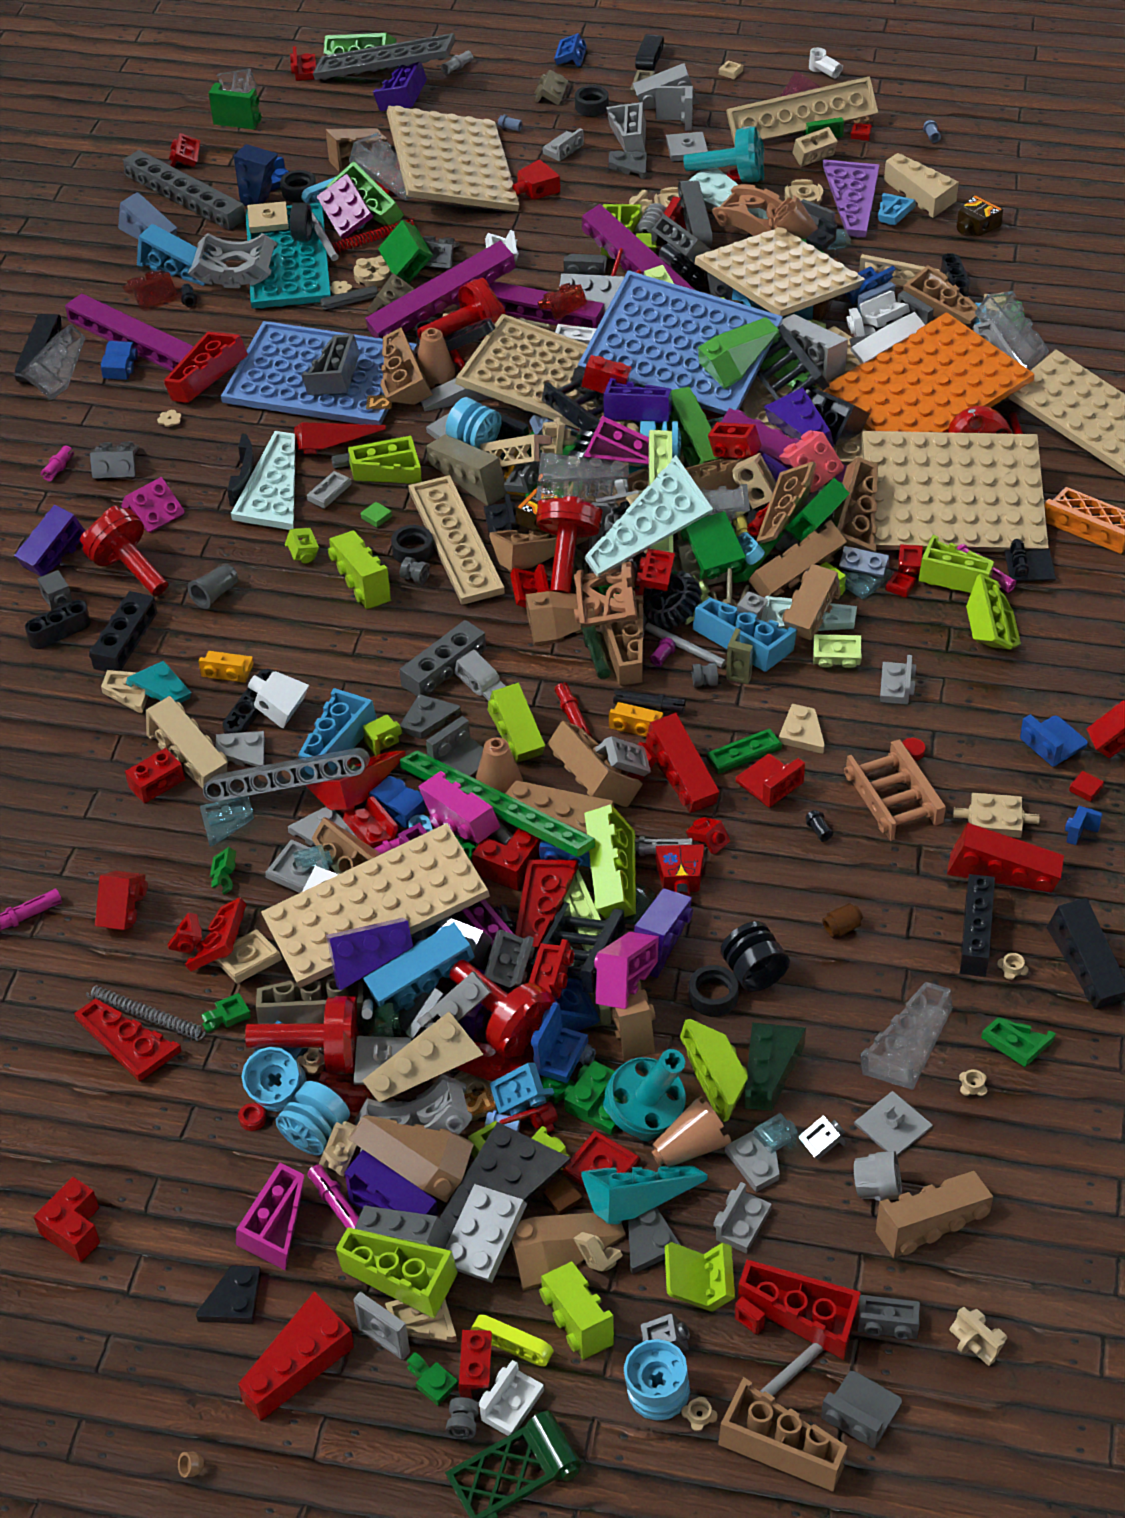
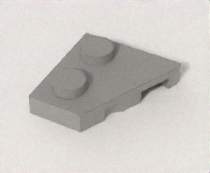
M264 731L216 734V750L223 752L228 761H232L237 765L264 766Z
M770 1122L725 1147V1153L755 1192L779 1180L780 1173L773 1129Z

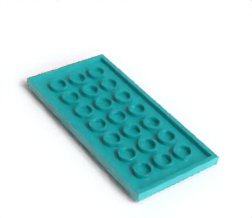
M321 203L310 204L311 210L325 232L323 207ZM292 205L286 206L288 230L250 233L248 209H246L247 241L265 234L278 244L277 248L272 252L268 267L271 269L270 276L257 284L250 285L252 309L321 303L322 298L331 296L327 251L313 227L309 241H294L292 239L290 229Z

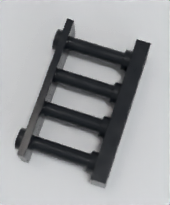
M783 324L778 327L780 337L776 343L770 346L763 362L783 347H789L790 349L785 356L764 372L760 373L758 371V378L775 401L780 399L776 392L802 373L809 372L808 379L788 394L802 387L806 391L811 386L815 387L816 385H819L822 391L827 389L830 385L786 327ZM798 359L800 361L797 363V367L770 386L767 382L768 378L792 360L796 361Z
M581 366L575 368L572 382L559 389L546 382L542 401L581 430L595 432L600 422L597 416L604 413V394L581 387L585 369ZM577 390L583 395L572 400L566 394ZM593 401L598 406L587 411L581 405Z
M565 902L560 912L556 913L555 920L544 938L543 944L560 946L562 939H565L569 943L594 946L589 951L572 949L574 950V960L586 962L580 967L569 966L567 976L579 977V980L582 981L583 992L593 993L596 989L597 969L594 966V961L597 953L624 935L626 931L624 910L613 909L610 917L606 918L605 921L571 916L570 903ZM570 927L600 930L602 932L595 936L568 932ZM537 953L529 961V973H532Z

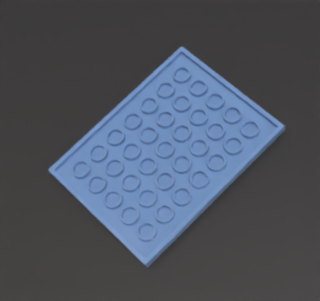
M628 270L582 355L578 367L581 366L585 369L591 355L601 356L614 362H621L632 367L629 381L635 382V386L645 388V385L648 384L671 388L672 390L690 386L702 409L725 415L729 408L733 410L740 409L772 342L766 350H763L758 355L757 361L750 365L744 377L727 389H724L699 364L698 347L717 335L767 317L778 328L783 322V316Z
M263 321L247 349L248 356L240 361L221 395L222 403L356 424L381 425L392 402L389 401L387 406L382 407V404L386 403L383 400L375 406H369L370 398H374L373 404L381 398H386L381 387V380L383 379L381 369L382 365H384V357L382 355L383 339L354 334L360 355L348 393L308 395L301 375L304 371L308 372L311 369L313 360L320 358L322 349L334 335L348 333ZM409 343L415 355L417 344Z

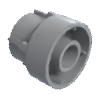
M896 1151L877 1152L876 1154H869L868 1157L855 1158L854 1179L859 1198L876 1199V1201L885 1199L899 1200L898 1197L902 1194V1184Z

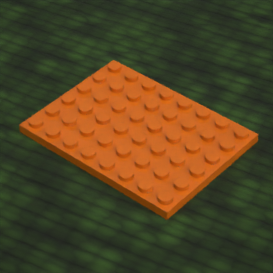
M946 312L918 329L916 333L909 335L907 339L894 344L892 348L879 353L872 360L858 365L830 382V386L824 392L870 413L863 427L867 431L947 433L951 421L960 412L974 406L991 408L1034 381L1035 374Z

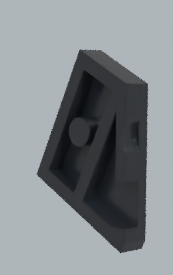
M231 1265L197 1311V1321L253 1324L261 1278L260 1266Z

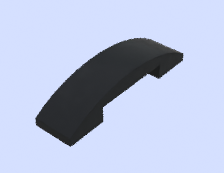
M246 433L241 434L238 446L240 462L242 464L240 475L231 476L227 488L230 506L236 505L255 469L252 445Z

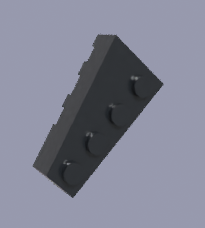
M1084 898L1059 905L1047 929L1082 987L1086 999L1090 1001L1094 1009L1124 1001L1125 978L1088 899Z

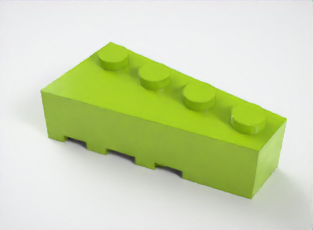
M353 530L329 538V557L332 561H336L337 569L341 575L344 574L347 586L353 588L357 602H362L367 610L391 601L388 568L385 565L380 566V559L377 556L373 557L372 550L369 547L366 548L364 541Z
M349 1227L335 1249L343 1272L434 1319L458 1274L453 1253L450 1250Z

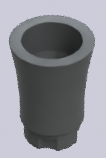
M224 564L210 573L189 582L188 592L191 599L199 607L208 609L222 594L238 582L237 571L229 564Z

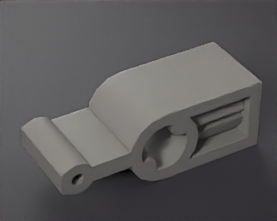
M474 649L456 661L455 674L474 693L479 696L483 695L488 701L492 691L506 687L500 681L495 669Z

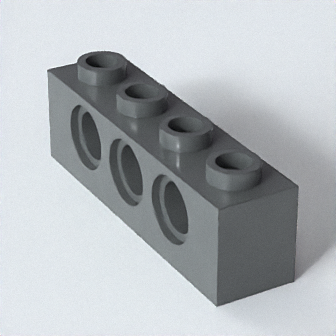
M665 214L661 216L652 228L656 234L676 247L694 263L696 256L712 251Z
M464 620L399 669L401 686L417 697L419 694L427 695L431 693L438 685L448 680L455 673L456 661L473 649L479 655L486 649L485 632Z

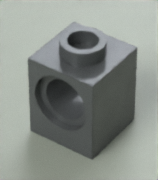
M58 570L37 578L41 595L51 610L72 601L69 586Z

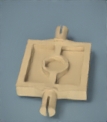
M972 793L969 809L954 807L953 818H966L971 824L1017 838H1021L1024 823L1039 825L1040 818L1039 814L1024 813L1022 797L1011 795Z

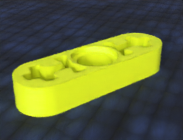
M478 1315L471 1327V1330H490L492 1332V1346L538 1366H546L554 1352L547 1342L486 1315Z

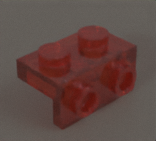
M570 283L559 286V290L556 292L551 291L544 294V298L537 302L539 309H551L555 320L568 315L588 303L582 286L570 285Z
M322 1071L319 1083L339 1095L346 1103L350 1112L360 1111L367 1098L372 1099L373 1094L366 1085H354V1076L328 1074Z

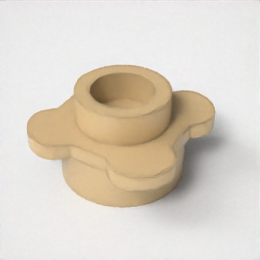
M1009 953L1004 959H999L997 963L998 967L1004 971V977L1009 980L1014 979L1018 975H1027L1029 968L1024 965V958L1017 953Z
M309 1048L308 1052L297 1058V1062L303 1066L307 1074L316 1075L324 1069V1055L319 1052V1048Z
M974 1069L962 1072L959 1075V1079L962 1081V1086L960 1087L961 1094L965 1096L970 1094L986 1095V1075Z
M704 1397L693 1399L688 1406L685 1405L681 1410L682 1416L690 1421L691 1428L694 1431H701L704 1425L709 1422L714 1423L717 1420V1412L712 1410L710 1403ZM697 1412H701L702 1415L698 1416Z

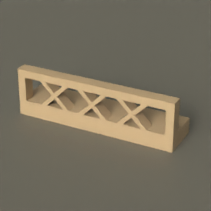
M862 254L859 272L871 266L878 274L894 266L896 270L892 274L893 278L890 281L895 285L904 286L925 267Z
M533 434L480 444V449L499 457L501 467L539 462V447L551 445V436ZM529 448H531V457L527 454ZM516 450L519 451L517 458L513 455ZM501 453L506 454L503 461L500 458Z

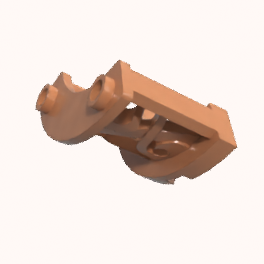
M736 185L731 189L732 194L720 207H715L712 212L720 226L738 227L756 236L763 232L774 230L769 226L770 218L774 220L776 216L774 211L782 203L779 199L780 196L768 189L761 190L755 188L756 185ZM761 208L766 211L768 219L757 218L750 214L748 209Z
M633 561L623 562L622 568L609 570L599 577L595 573L585 574L584 570H578L574 574L578 608L574 609L576 622H580L583 628L638 619L635 591H633L636 585ZM614 584L609 587L606 596L591 589ZM601 606L604 607L603 616L588 618V610L590 608H594L595 616H597L601 611ZM610 609H611V610H614V611L622 612V613H616V614H611V615H610Z

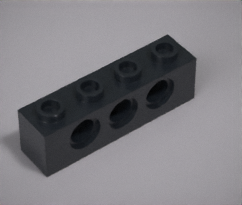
M129 591L126 597L121 600L119 608L110 617V621L106 628L101 631L99 639L90 648L89 657L92 661L93 669L105 672L107 670H122L158 613L154 596Z
M969 874L965 898L959 974L986 977L990 953L995 877Z

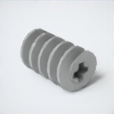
M659 203L649 205L635 228V234L651 233L652 241L656 242L659 235L652 228L661 218L667 207Z

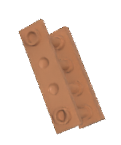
M900 739L891 742L888 756L858 765L852 755L847 756V763L844 768L847 780L852 781L876 818L880 831L882 833L885 832L890 841L895 839L897 825L924 816L930 818L934 826L944 823L946 806ZM890 765L899 772L869 782L865 776V773ZM900 782L906 783L910 789L880 799L876 793V790ZM912 799L918 800L922 806L892 816L887 807Z

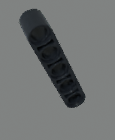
M38 314L15 368V379L17 382H40L61 331L62 320L59 314Z

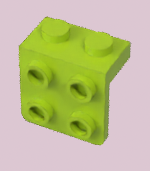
M673 1242L665 1245L666 1286L670 1297L711 1312L735 1298L731 1245L722 1242L705 1254Z

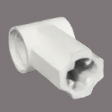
M816 47L810 51L809 69L811 71H822L834 79L839 77L843 70V65L826 56V50Z

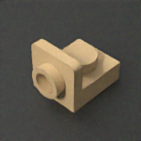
M581 1232L573 1238L589 1268L607 1271L613 1268L617 1263L616 1261L623 1256L622 1252L618 1249L611 1247L605 1249L603 1242L596 1235Z

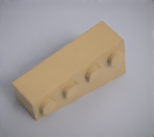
M899 153L886 160L884 181L898 192H904L906 198L915 199L918 207L922 210H928L929 216L932 218L956 202L958 181Z
M168 696L146 709L147 736L151 740L156 738L159 741V748L168 749L180 763H183L185 772L202 789L214 775L227 772L228 760L224 753L218 752L215 749L211 738L208 735H203L199 730L197 722L185 714V710L179 702H175L171 696Z
M449 1011L362 1081L377 1101L381 1102L483 1055V1053Z

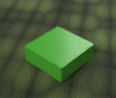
M377 502L361 512V519L376 528L392 517V511Z

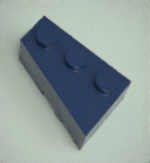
M245 144L233 156L240 202L244 206L262 204L269 198L272 185L271 177L275 171L274 163L278 153Z

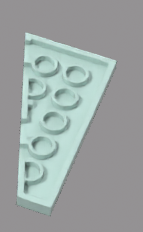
M718 168L701 170L688 180L699 181L705 207L710 210L720 207L732 194L731 189L738 185ZM761 208L748 209L750 214L755 217L768 219L765 210Z
M274 431L231 512L233 521L288 530L294 529L295 434Z
M676 455L668 466L658 474L651 485L647 486L630 505L625 514L613 524L607 534L586 554L585 560L597 577L712 513L713 508Z

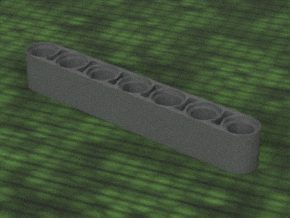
M354 748L214 775L204 785L203 794L209 801L217 802L361 774L368 766L370 757L364 749ZM351 758H358L362 766L354 765ZM328 762H334L338 770H331ZM305 766L311 767L314 770V775L308 774L305 771ZM285 770L290 773L291 779L284 778L281 771ZM258 775L265 776L268 783H262ZM235 779L241 780L244 783V788L238 787ZM212 784L219 785L221 792L215 791Z

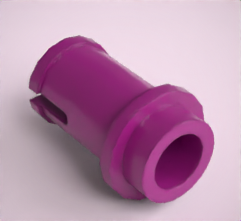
M670 638L661 639L658 648L649 657L650 662L657 667L662 666L666 658L675 652L676 643Z

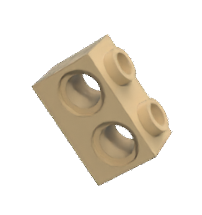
M827 127L797 138L793 148V155L799 165L803 167L833 156L838 141L831 129Z
M758 453L737 463L732 470L733 479L743 490V496L747 503H750L754 509L770 502L776 481L761 454ZM745 469L752 471L753 475L747 474ZM756 488L761 489L764 494H759Z

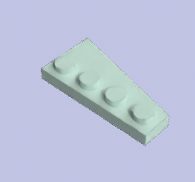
M766 596L768 604L763 609L761 620L765 622L773 620L779 623V627L785 629L782 618L785 610L790 609L792 599ZM830 603L832 610L830 613H824L822 617L823 623L818 631L854 629L857 606Z

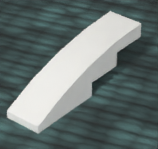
M913 312L871 334L852 346L850 351L861 364L877 357L879 353L892 348L894 344L907 339L909 335L916 333L925 324Z

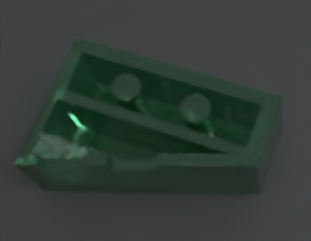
M752 1022L744 1108L772 1111L785 1086L789 1073L792 1072L800 1052L802 1053L805 1047L806 1027Z

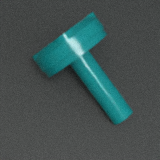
M746 126L736 130L735 148L684 155L686 172L737 165L739 177L743 183H754L764 180V144L756 126Z
M668 1049L663 1052L658 1060L643 1057L635 1058L624 1063L614 1072L605 1089L603 1107L619 1128L643 1141H651L656 1137H660L683 1113L686 1095L683 1083L678 1076L685 1067V1058L682 1053L675 1049ZM636 1070H640L644 1076H640ZM666 1094L672 1095L675 1101L669 1099ZM614 1097H619L623 1104L618 1103ZM645 1121L651 1122L654 1128L647 1126Z

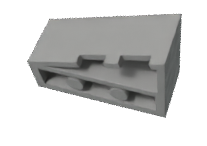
M685 63L633 83L639 102H643L644 110L656 108V86H693ZM693 88V105L699 104Z
M643 102L606 107L610 127L624 152H645L646 117Z

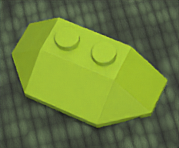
M980 573L976 578L966 605L973 639L978 643L994 648L1013 649L1020 646L1021 641L1014 612L1006 596L999 590L1001 587L998 581Z
M687 1019L684 1022L680 1035L682 1044L687 1049V1056L694 1073L713 1110L723 1122L728 1121L748 1080L747 1070L741 1065L735 1047L730 1044L725 1034L692 1019Z

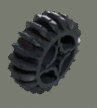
M674 570L670 575L667 591L651 588L646 590L648 595L643 597L644 613L649 621L662 629L668 628L671 630L673 626L679 628L682 622L687 623L689 617H694L693 612L698 604L702 603L701 596L703 593L701 592L700 584L692 575L682 570L680 572Z

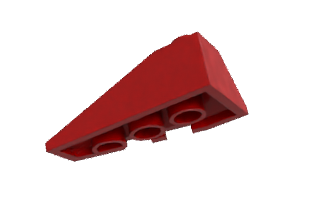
M301 422L294 427L298 450H304V454H317V451L381 432L386 429V425Z
M405 751L381 753L370 757L368 766L359 775L308 784L306 787L329 810H340L341 813L352 811L355 809V805L365 801L369 796V792L389 775L400 763V759L406 756Z

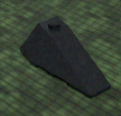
M796 380L793 389L800 385L802 382ZM813 386L806 390L807 395L828 426L834 445L839 446L861 433L870 413Z

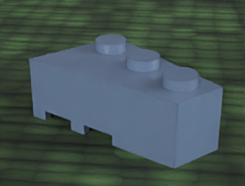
M138 192L120 202L118 229L139 239V235L151 224H154L175 236L177 235V227Z

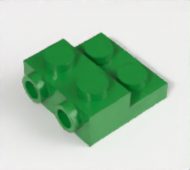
M593 1061L590 1066L584 1065L578 1074V1082L575 1086L570 1084L565 1089L563 1094L565 1112L612 1136L618 1126L604 1110L603 1101L605 1099L607 1083L615 1071ZM614 1097L618 1103L623 1104L619 1097Z

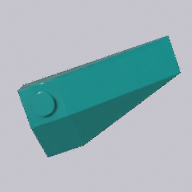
M660 1166L658 1172L642 1169V1167H632V1173H617L616 1168L582 1171V1180L594 1213L605 1220L606 1223L614 1225L622 1223V1220L633 1219L701 1184L708 1178V1174L694 1166Z

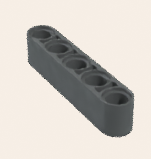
M698 180L679 181L678 196L681 198V206H683L686 230L707 247H711L712 231L700 183Z

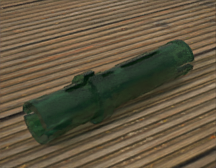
M580 625L585 637V647L589 649L598 678H608L612 672L601 645L603 641L601 635L597 633L595 626L583 628Z

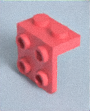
M810 430L804 433L799 442L788 445L784 448V453L779 456L783 464L792 465L793 468L813 461L816 463L811 493L818 490L844 469V465L823 432Z

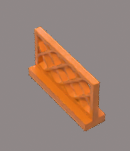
M1065 487L1053 500L1048 499L1045 502L1047 524L1122 554L1125 551V510L1068 487Z

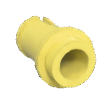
M737 515V521L735 518L733 519L737 537L744 532H748L747 518L744 515Z

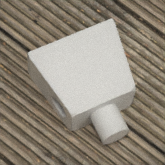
M276 671L272 672L267 681L254 675L248 684V688L258 693L254 702L255 708L281 728L285 727L304 700L309 687L306 683Z

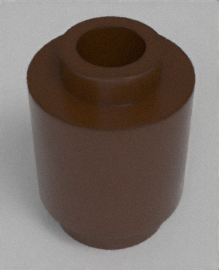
M848 903L827 913V917L823 918L822 921L829 936L834 937L837 935L839 937L860 927L863 915L858 906Z

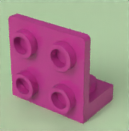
M162 477L126 495L121 505L122 508L132 509L140 517L148 533L185 513Z

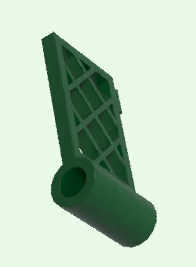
M543 1411L532 1417L525 1427L446 1471L445 1474L469 1518H498L497 1514L554 1480L563 1479L564 1481H569L578 1475L582 1462L551 1411ZM524 1438L528 1444L526 1456L511 1454L512 1445ZM532 1453L534 1454L536 1459L531 1458ZM492 1456L503 1458L499 1472L483 1469L486 1459ZM508 1460L523 1463L519 1477L504 1474ZM528 1464L541 1467L545 1473L544 1476L535 1481L525 1479ZM464 1472L476 1474L471 1488L459 1485L455 1477ZM481 1475L496 1478L492 1493L477 1489ZM502 1480L517 1483L515 1492L508 1497L498 1494ZM464 1493L469 1494L468 1500L466 1499ZM474 1496L490 1499L487 1509L475 1515L471 1508Z

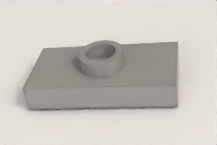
M333 471L307 494V500L325 509L351 485V478Z

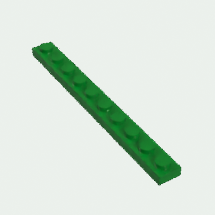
M418 750L400 759V768L426 781L442 771L446 774L447 781L452 784L454 782L461 784L462 788L460 790L468 795L472 792L491 805L498 818L577 858L595 847V838Z

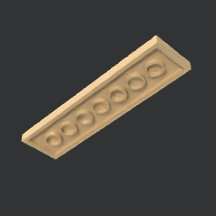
M869 76L729 108L726 110L735 146L736 130L742 127L756 126L760 137L764 141L803 132L806 130L807 122L842 117L844 122L877 115L878 109Z
M448 475L408 485L409 493L425 527L433 535L434 547L461 605L505 594L500 577L451 476Z

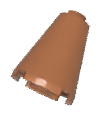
M793 195L794 199L787 198L774 211L776 216L774 220L770 218L769 226L772 229L777 227L785 228L792 235L806 239L818 229V226L800 199Z
M428 328L421 335L417 361L429 387H435V384L442 385L453 380L455 377V367L442 332L435 328Z
M496 737L489 739L484 744L475 779L502 793H506L516 780L523 782V778L508 742L503 738Z
M700 1096L652 1144L654 1150L651 1151V1154L659 1166L665 1164V1166L671 1167L726 1147L731 1143V1139L728 1134L724 1136L720 1130L724 1125L707 1101L703 1102V1097Z

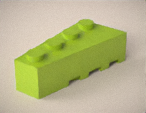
M611 804L585 812L587 835L595 838V847L589 850L595 894V909L605 919L610 917L613 909L624 910V917L636 914L635 830Z

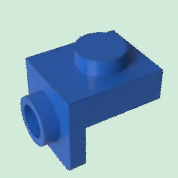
M1078 806L1074 817H1069L1064 831L1068 832L1067 843L1077 845L1083 828L1098 832L1103 814L1093 809Z

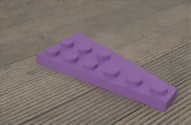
M823 159V168L846 235L857 238L866 237L879 174V164Z

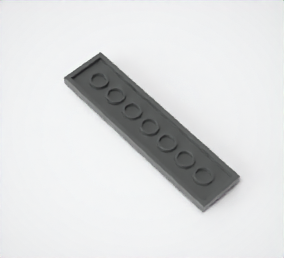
M454 33L325 55L321 57L313 75L315 80H327L331 77H344L352 73L361 74L364 71L370 70L375 72L381 68L392 69L399 65L409 66L416 62L426 63L434 59L444 60L449 56L456 38Z

